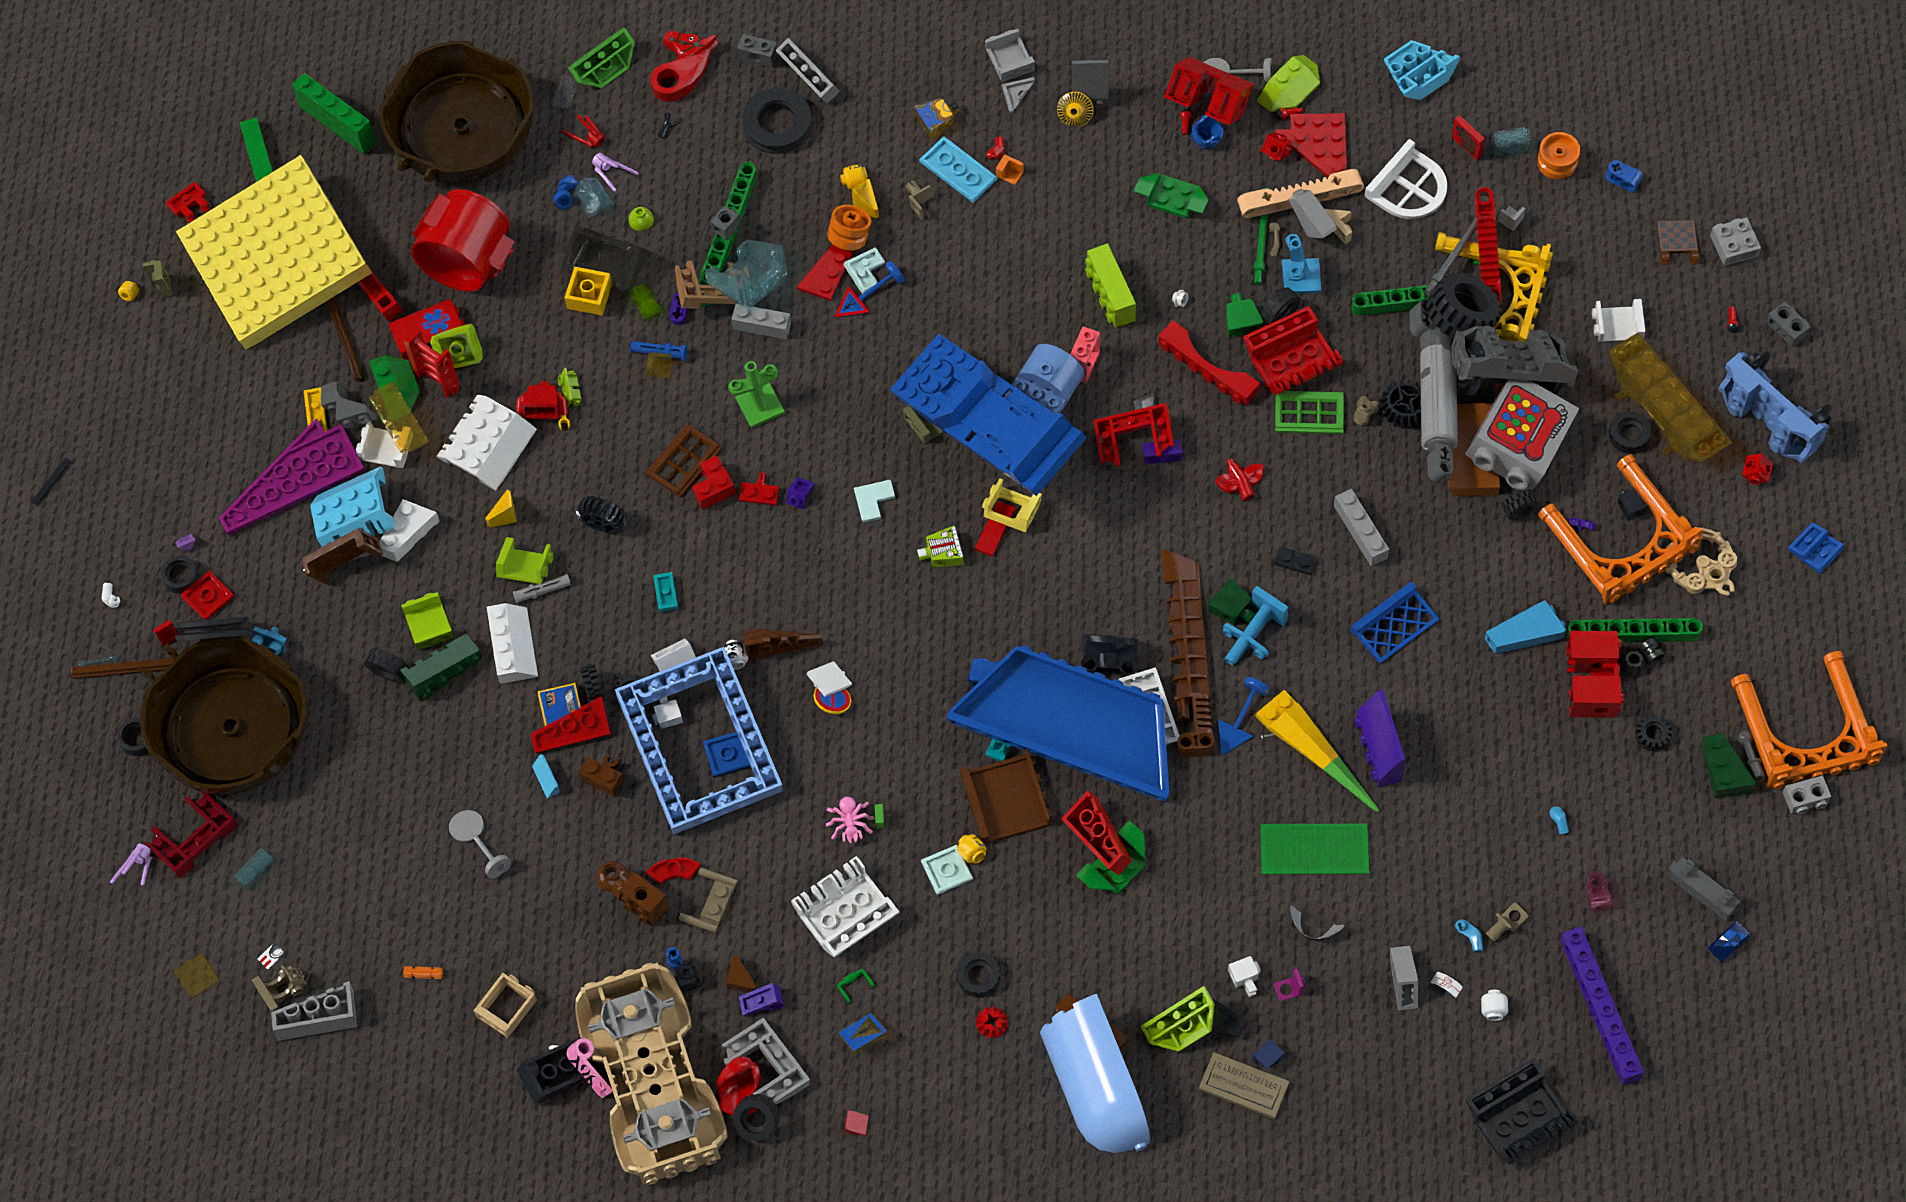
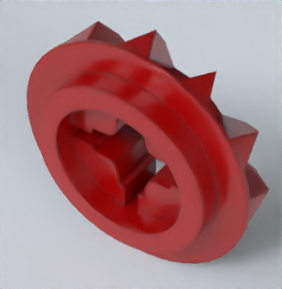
M994 1006L984 1008V1010L978 1013L976 1027L983 1036L997 1038L1007 1030V1014L1002 1009L995 1008ZM988 1015H990V1017H992L993 1020L998 1019L997 1021H995L996 1028H994L992 1024H986L989 1022Z

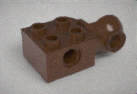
M609 861L598 869L596 874L598 885L603 890L616 895V898L624 903L623 906L630 913L635 911L639 914L638 917L643 923H651L654 926L669 909L664 893L637 873L627 870L622 863ZM611 872L616 873L614 877L607 876Z

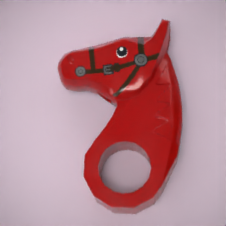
M669 31L664 35V46L674 51L678 59L662 64L652 72L650 83L652 92L657 99L664 102H674L693 90L708 66L710 53L718 46L716 35H712L707 39L696 34H684L676 31ZM666 78L678 80V83L671 88H664L659 85Z

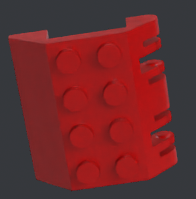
M1310 306L1243 336L1251 362L1269 391L1276 395L1283 393L1284 390H1289L1290 383L1298 386L1301 382L1304 383L1317 377V374H1323V368L1332 370L1334 367L1343 365L1342 357L1337 349L1334 350V353L1332 352L1317 328L1318 319Z

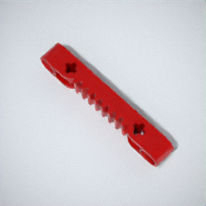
M1482 187L1475 194L1480 280L1497 295V300L1500 301L1502 307L1494 194L1491 189ZM1481 196H1487L1489 200L1483 202L1479 198Z

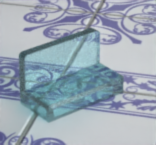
M584 177L573 191L574 196L589 218H593L600 209H610L614 205L597 178Z

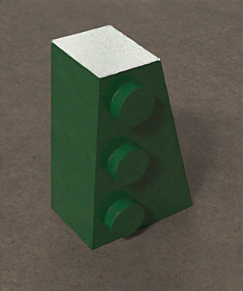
M1724 734L1703 736L1701 748L1714 798L1753 793L1756 783Z

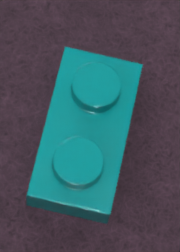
M672 572L653 575L659 612L678 609Z

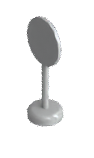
M1211 58L1203 62L1229 74L1263 73L1266 83L1273 76L1272 58L1264 60L1262 69L1230 70L1228 63L1221 58Z
M471 810L457 813L449 823V831L452 837L461 842L475 840L490 860L485 867V873L489 878H497L510 868L511 860L506 855L493 857L478 837L484 829V821L481 815Z

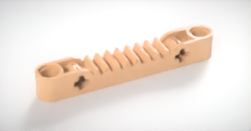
M1350 169L1333 173L1328 177V180L1324 177L1322 182L1316 179L1315 184L1309 181L1308 185L1302 182L1301 187L1298 184H1295V188L1288 185V190L1281 187L1280 192L1275 188L1274 191L1262 189L1245 193L1238 197L1237 202L1243 217L1252 218L1293 208L1288 199L1293 196V192L1301 188L1303 190H1311L1317 200L1322 202L1360 192L1364 189V184L1357 169Z

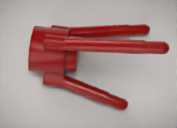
M577 115V118L589 130L586 136L588 141L565 130L561 131L563 134L586 144L590 148L593 146L598 148L606 139L605 135L599 131L587 115L584 116L587 122L580 115Z

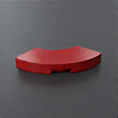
M683 857L665 859L654 864L647 870L646 874L661 885L672 878H684L690 881L701 867V864Z

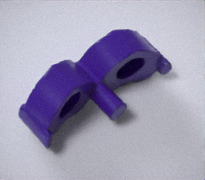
M1576 517L1566 519L1570 526H1578L1579 532L1582 531V526L1595 532L1596 523L1588 519Z

